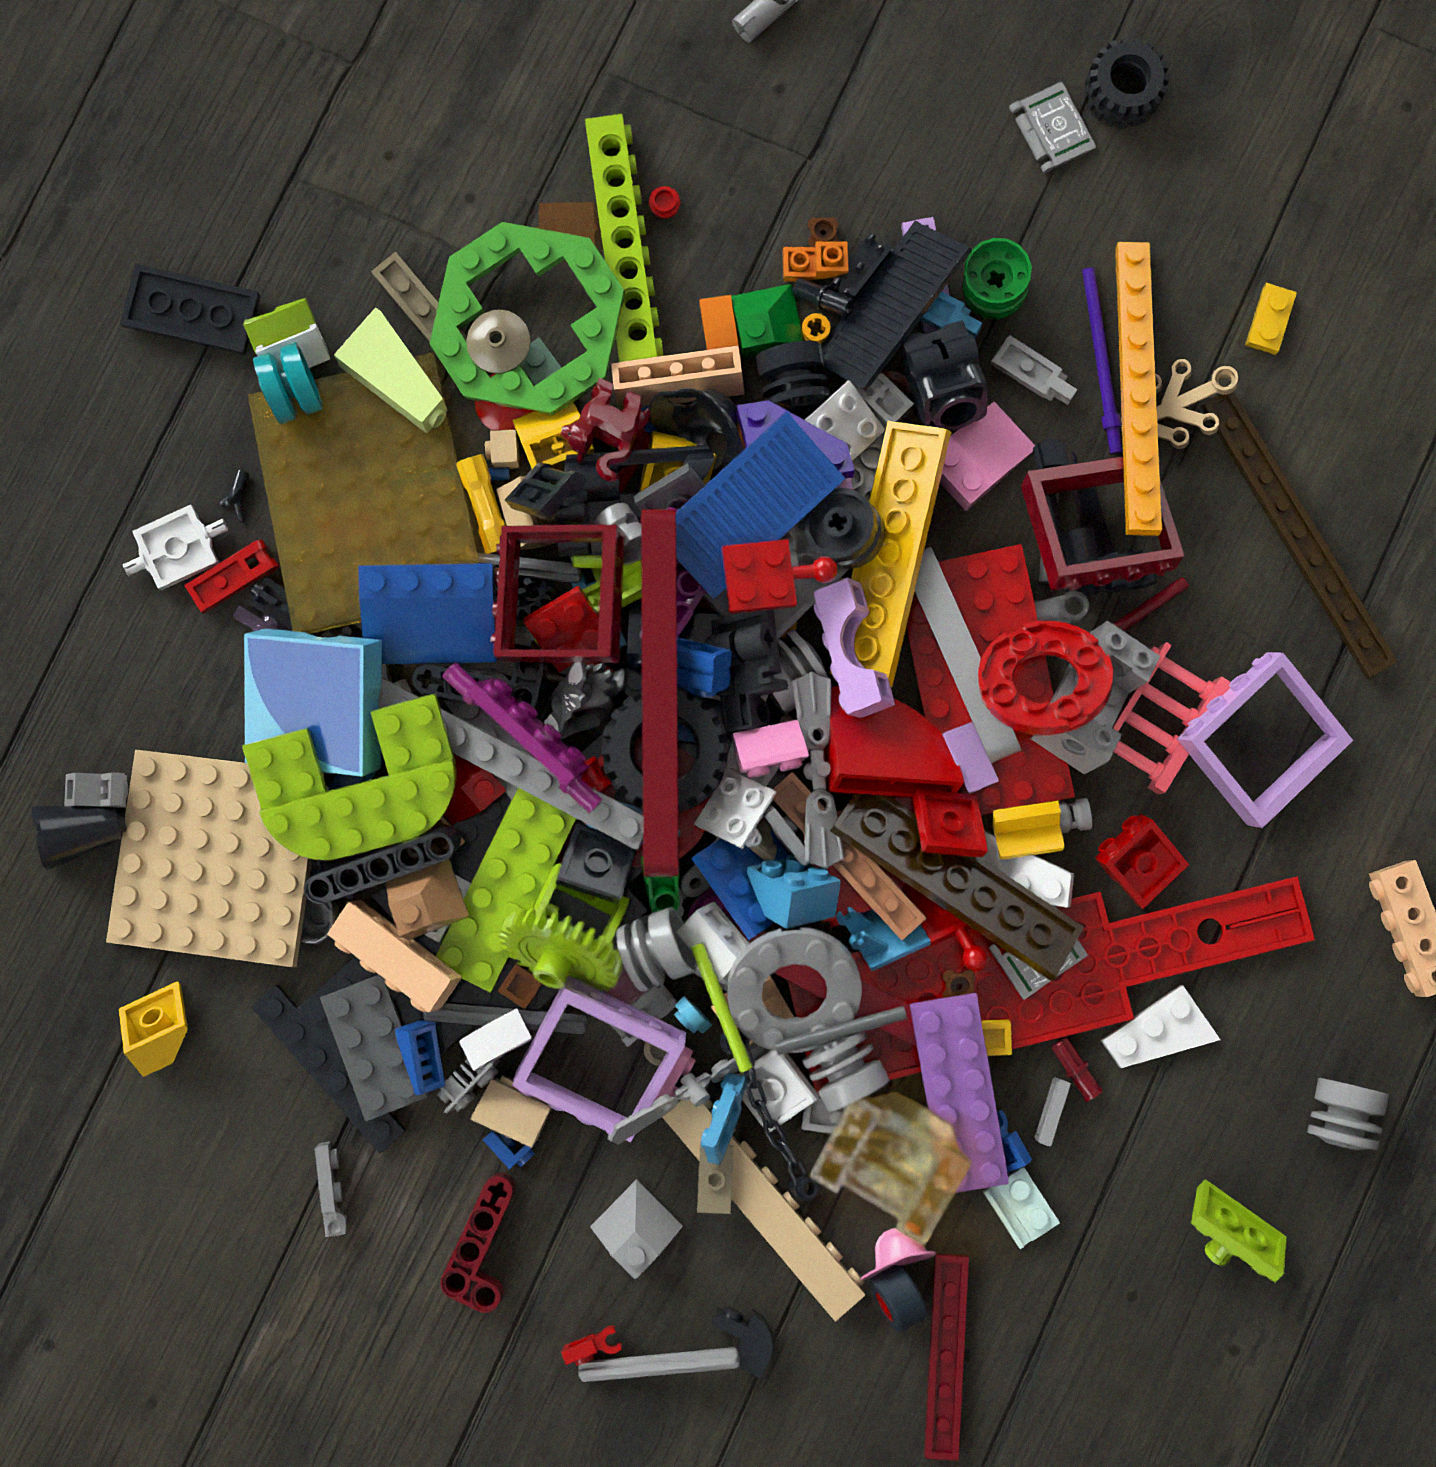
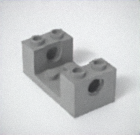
M1106 621L1090 632L1091 635L1099 640V645L1106 655L1109 654L1113 666L1112 692L1104 709L1093 720L1078 729L1050 736L1033 734L1031 740L1083 774L1094 770L1110 760L1122 735L1112 728L1128 694L1149 681L1160 658L1158 654L1109 621ZM1069 664L1050 703L1056 702L1060 697L1072 694L1078 685V675L1071 664Z

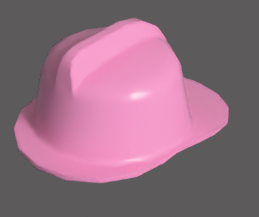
M909 1225L890 1229L879 1237L875 1245L876 1269L864 1275L861 1280L875 1277L893 1265L902 1266L931 1258L936 1253L934 1251H926L914 1226Z

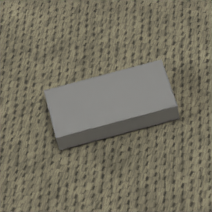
M1056 1077L1052 1079L1034 1137L1039 1143L1050 1147L1071 1084L1065 1080Z

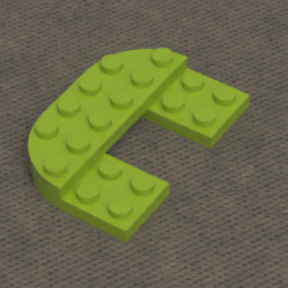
M436 693L371 711L389 775L327 791L309 727L244 744L242 748L261 807L259 814L266 829L274 839L286 849L300 856L316 860H332L415 838L436 824L453 797L457 779L455 757Z

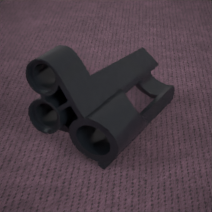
M1049 438L1037 443L1033 447L1037 470L1078 464L1074 451L1059 440ZM1095 487L1073 490L1081 528L1066 532L1063 529L1056 494L1045 495L1066 566L1143 554L1142 550L1118 554V551L1114 552ZM1155 573L1144 575L1142 578L1134 581L1119 579L1113 580L1104 586L1089 584L1070 591V588H1064L1066 593L1075 596L1094 595L1100 592L1116 593L1152 586L1158 583V578Z
M708 445L632 450L630 457L625 462L609 465V469L618 475L620 470L633 464L684 461L683 466L689 463L703 481L713 464L714 453ZM611 452L586 453L581 463H577V454L566 455L563 471L582 473L585 477V485L580 491H572L560 504L559 510L555 513L556 525H593L602 511L616 503L628 504L637 518L641 517L642 511L634 501V496L640 492L620 493L619 478L615 482H608L603 480L597 473V460L604 454ZM591 542L558 543L559 557L592 555Z

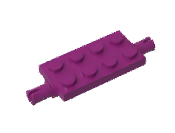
M457 663L452 664L446 670L442 678L463 696L462 699L469 705H479L558 778V788L565 795L568 794L588 814L602 802L603 799L582 780V775L590 768L584 762L586 760L585 756L575 747L571 746L569 748L560 740L561 734L550 724L544 725L536 718L537 712L524 701L520 703L511 694L513 690L506 682L499 678L497 680L490 678L476 682Z

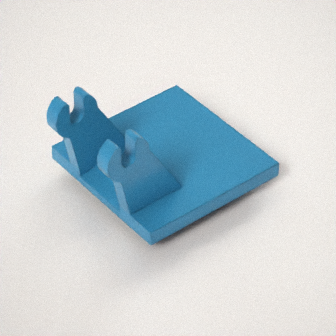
M848 907V914L846 916H843L841 911L836 914L838 923L846 925L851 934L849 943L852 948L860 950L871 972L931 945L921 924L907 937L900 940L873 909L859 913L852 907Z

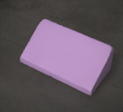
M973 722L942 734L956 765L961 767L964 784L969 794L999 782Z

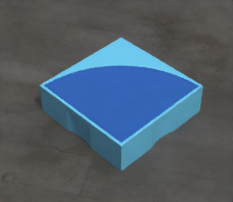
M261 629L244 634L245 744L309 727L322 772L363 777L381 769V746L371 711L378 709L382 674V640L346 636L324 638L305 632Z

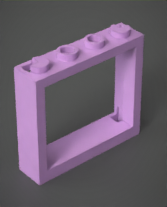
M1267 652L1260 659L1256 658L1252 662L1253 667L1246 674H1241L1233 679L1229 684L1230 689L1222 696L1211 700L1206 706L1207 711L1199 718H1194L1188 722L1189 727L1177 738L1179 743L1242 820L1249 826L1263 828L1353 741L1284 653ZM1277 673L1325 734L1253 802L1204 741Z
M568 975L563 988H560L518 1066L512 1086L516 1087L523 1095L541 1099L547 1102L551 1108L557 1111L564 1110L576 1116L580 1122L586 1125H595L610 1135L614 1131V1125L626 1119V1117L531 1072L567 1004L667 1052L633 1114L644 1108L648 1109L653 1104L685 1047L686 1032ZM635 1134L628 1138L626 1141L631 1143Z

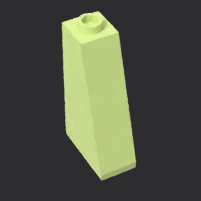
M375 307L334 356L343 370L428 434L433 427L437 428L444 421L448 409L439 392L382 312Z

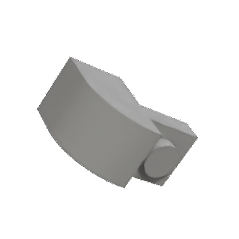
M113 772L105 774H66L64 806L126 808V798L128 796L127 775H124L125 773Z

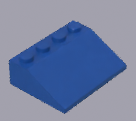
M495 564L358 565L363 638L382 640V664L497 662V658L494 657L493 653L494 643L491 642L492 634L496 630V620L493 617V603L496 601Z

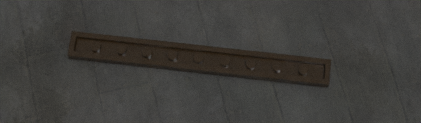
M1234 392L1226 395L1219 394L1203 403L1201 408L1205 414L1213 413L1218 417L1219 429L1216 433L1365 678H1371L1398 662ZM1209 420L1214 427L1216 423L1213 420Z

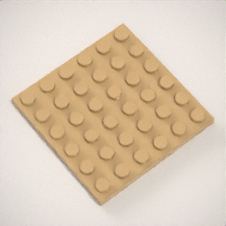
M135 750L125 814L127 831L122 834L106 942L297 967L307 898L304 886L310 877L312 859L300 856L286 849L266 829L259 814L261 807L247 763Z

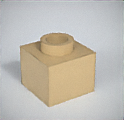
M516 430L490 431V441H485L486 460H491L494 468H520L519 436Z

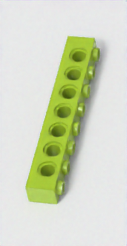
M623 114L585 119L604 258L626 293L623 306H621L616 334L619 362L663 356L661 338L655 339L653 327L659 326L657 307L650 308L649 296H655L652 276L646 277L644 267L650 265L648 246H641L640 235H646L644 216H637L636 205L642 204L639 185L633 186L631 175L637 174L635 155H628L627 149L628 144H633L630 124L624 125ZM609 148H616L620 151L613 157L604 154ZM613 178L624 180V183L619 187H612L608 184ZM618 208H624L629 211L622 218L613 215V212ZM623 238L633 241V244L628 248L617 246L618 241ZM626 269H634L638 272L632 279H625L621 276L622 272ZM631 299H638L642 302L641 307L636 310H630L625 305ZM640 329L645 331L647 335L643 340L635 341L630 338V334L634 330Z

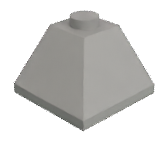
M636 1179L590 1227L611 1256L636 1279L660 1255L683 1225Z

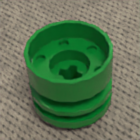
M992 238L982 241L972 249V252L965 261L962 292L966 304L974 313L986 319L999 320L1013 315L1022 307L1028 295L1032 265L1028 254L1019 244L1005 238ZM991 280H994L995 283L1002 282L1001 287L998 288L995 284L990 286Z

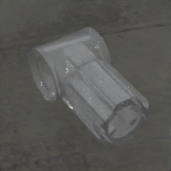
M1070 591L1062 596L1034 602L1038 621H1058L1076 624L1085 617L1089 609L1087 597L1078 591ZM1069 600L1079 602L1082 612L1078 615L1069 614L1065 609V603Z

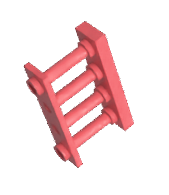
M1167 642L1158 648L1153 646L1151 649L1160 658L1149 681L1157 668H1160L1199 693V697L1202 700L1196 709L1193 707L1188 709L1148 684V681L1129 694L1112 727L1118 732L1123 723L1126 722L1166 747L1165 751L1169 754L1163 763L1157 762V764L1121 741H1118L1114 750L1115 754L1149 774L1148 778L1152 781L1148 788L1158 795L1167 791L1189 754L1177 740L1178 735L1171 736L1131 711L1141 695L1145 696L1182 719V724L1185 725L1183 733L1189 727L1187 723L1205 713L1208 703L1214 698L1225 694L1230 689L1229 684L1231 683L1222 676L1213 682L1210 680L1205 682L1168 659L1165 655L1172 645Z

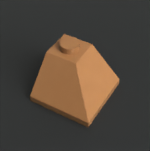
M450 859L386 881L390 910L399 935L406 940L414 939L470 917Z

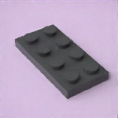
M380 974L320 997L365 1121L429 1097L428 1092L422 1095H415L395 1033V1029L403 1026L390 989L385 984L386 979Z

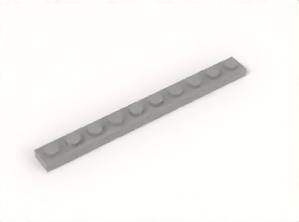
M381 677L378 708L419 698V696ZM441 708L454 754L636 850L640 849L643 843V814L592 787L590 788L603 800L588 814L568 794L565 795L558 788V778L535 757Z

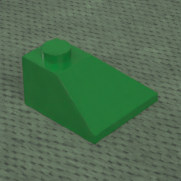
M792 284L731 296L742 358L757 356L760 352L781 344L804 341Z

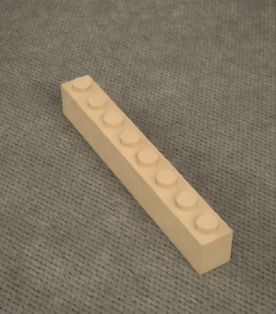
M709 1099L703 1105L695 1107L691 1100H679L678 1104L670 1112L662 1116V1118L699 1160L702 1134L706 1128L710 1127L712 1122L711 1108L714 1104ZM732 1135L729 1145H733L731 1199L836 1322L865 1296V1292L861 1287L865 1283L864 1280H861V1276L853 1267L847 1271L840 1262L843 1256L831 1242L825 1245L818 1236L822 1231L810 1217H807L805 1220L797 1212V1209L800 1207L798 1202L788 1191L784 1194L780 1192L775 1186L778 1179L767 1166L761 1169L753 1160L757 1156L754 1150L745 1140L740 1144Z

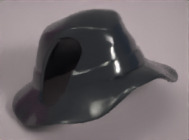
M683 388L677 391L659 392L652 398L648 409L651 412L649 421L658 432L682 437L696 445H707V438L712 433L725 435L727 449L721 465L716 470H712L710 481L744 450L739 436L740 425L736 413L737 407L723 393L714 389L698 390ZM670 398H696L690 405L673 403L669 400Z

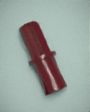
M1065 1037L1056 1041L1052 1045V1050L1067 1071L1065 1076L1072 1079L1084 1097L1085 1102L1103 1092L1102 1088L1099 1087L1087 1068L1089 1063L1087 1061L1083 1062L1070 1040Z

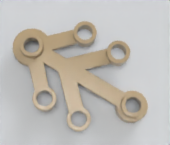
M1185 359L1176 360L1172 365V376L1161 405L1157 406V421L1167 417L1200 427L1201 432L1206 435L1216 433L1219 429V419L1215 414H1202L1185 408L1216 393L1226 395L1235 391L1238 386L1237 371L1230 366H1221L1214 371L1212 381L1178 396L1184 380H1187L1191 375V364ZM1179 366H1185L1188 370L1184 374H1178L1176 369ZM1155 374V381L1158 382L1156 386L1157 394L1162 389V380L1158 374ZM1222 379H1229L1231 384L1227 387H1222L1219 382ZM1206 420H1213L1216 423L1212 428H1206L1203 425ZM1157 423L1158 438L1170 441L1171 445L1176 449L1185 448L1189 444V432L1185 428L1177 427L1172 429ZM1177 434H1183L1186 437L1183 442H1176L1173 438Z

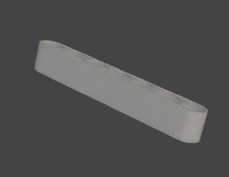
M930 546L924 549L915 593L988 758L993 763L1021 751L1013 729L996 719L982 701L978 686V668L981 657Z

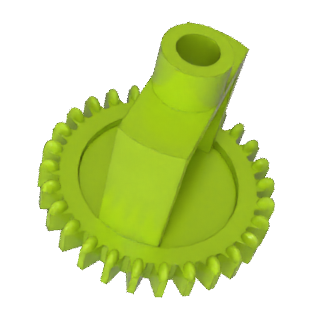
M556 864L551 868L534 907L529 909V911L522 908L519 911H513L512 914L507 916L498 935L500 938L499 943L504 945L502 948L504 951L510 952V958L517 959L519 966H528V971L533 973L534 978L548 987L563 988L569 975L600 991L605 990L608 992L610 988L615 987L622 971V959L619 957V951L613 950L612 942L630 899L622 896L620 903L616 904L557 885L555 883L561 864ZM555 888L610 915L603 934L598 939H593L594 928H591L588 933L582 932L583 922H579L577 926L572 927L570 925V916H567L563 922H559V908L548 903Z

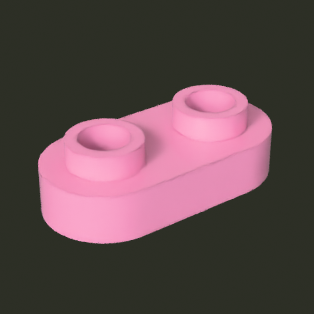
M686 1046L684 1047L655 1100L665 1094H668L670 1097L675 1096V1090L678 1089L675 1084L680 1075L685 1076L689 1074L696 1061L691 1057L693 1050Z

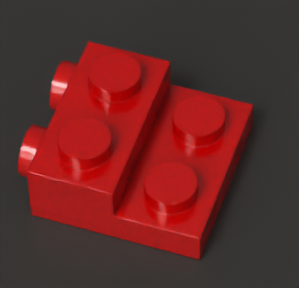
M1140 814L1139 816L1134 815L1126 819L1122 824L1123 831L1115 839L1108 838L1104 840L1098 848L1100 853L1095 859L1111 879L1119 883L1134 903L1144 909L1189 866V863L1152 819Z

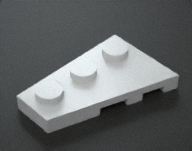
M984 830L988 852L982 859L1050 905L1071 906L1073 873L1034 855L1001 860L995 836Z
M1179 985L1134 1016V1019L1127 1021L1101 1039L1120 1068L1220 1040L1183 985Z

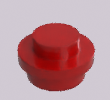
M667 186L656 188L649 197L650 210L659 218L674 216L680 208L678 193L673 188Z

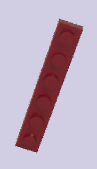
M936 1253L934 1256L924 1443L925 1459L956 1461L959 1459L968 1255Z

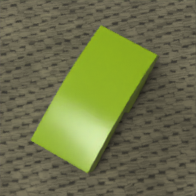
M304 298L276 307L273 312L245 320L243 326L255 354H257L256 347L261 345L267 347L309 330L310 325L315 324L316 321L307 299Z

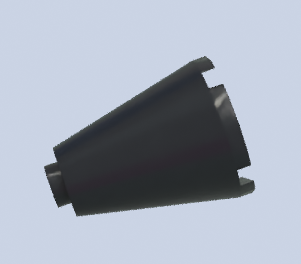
M40 805L32 807L33 826L38 825L36 826V843L41 863L45 870L54 869L122 839L121 832L127 831L124 812L117 813L116 807Z

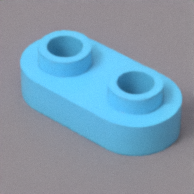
M685 996L675 1004L678 1011L674 1015L692 1033L698 1030L703 1034L712 1026L707 1017Z

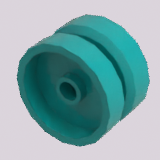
M297 342L280 348L279 355L284 369H281L275 356L269 352L253 358L263 395L280 425L297 419L298 413L293 398H296L300 408L307 415L324 409L310 368Z

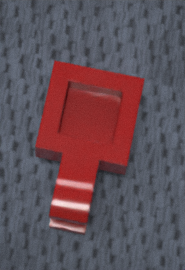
M608 1326L597 1334L593 1333L564 1345L561 1354L565 1364L567 1365L572 1362L576 1366L585 1364L594 1359L593 1354L597 1353V1350H602L608 1354L619 1352L622 1349L621 1342L610 1345L606 1341L608 1335L616 1332L615 1326Z

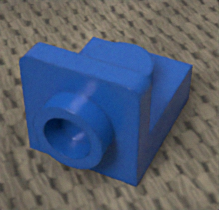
M495 1130L491 1131L483 1139L487 1146L509 1169L516 1163L521 1168L535 1154L531 1150L532 1147L524 1145L517 1151L514 1148L517 1144L514 1139Z

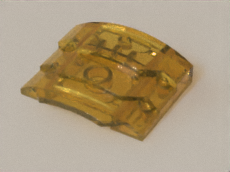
M894 1091L874 1098L865 1096L847 1106L809 1177L836 1193L844 1185L900 1219L895 1229L925 1246L970 1168L972 1161L959 1150L952 1124L919 1103Z

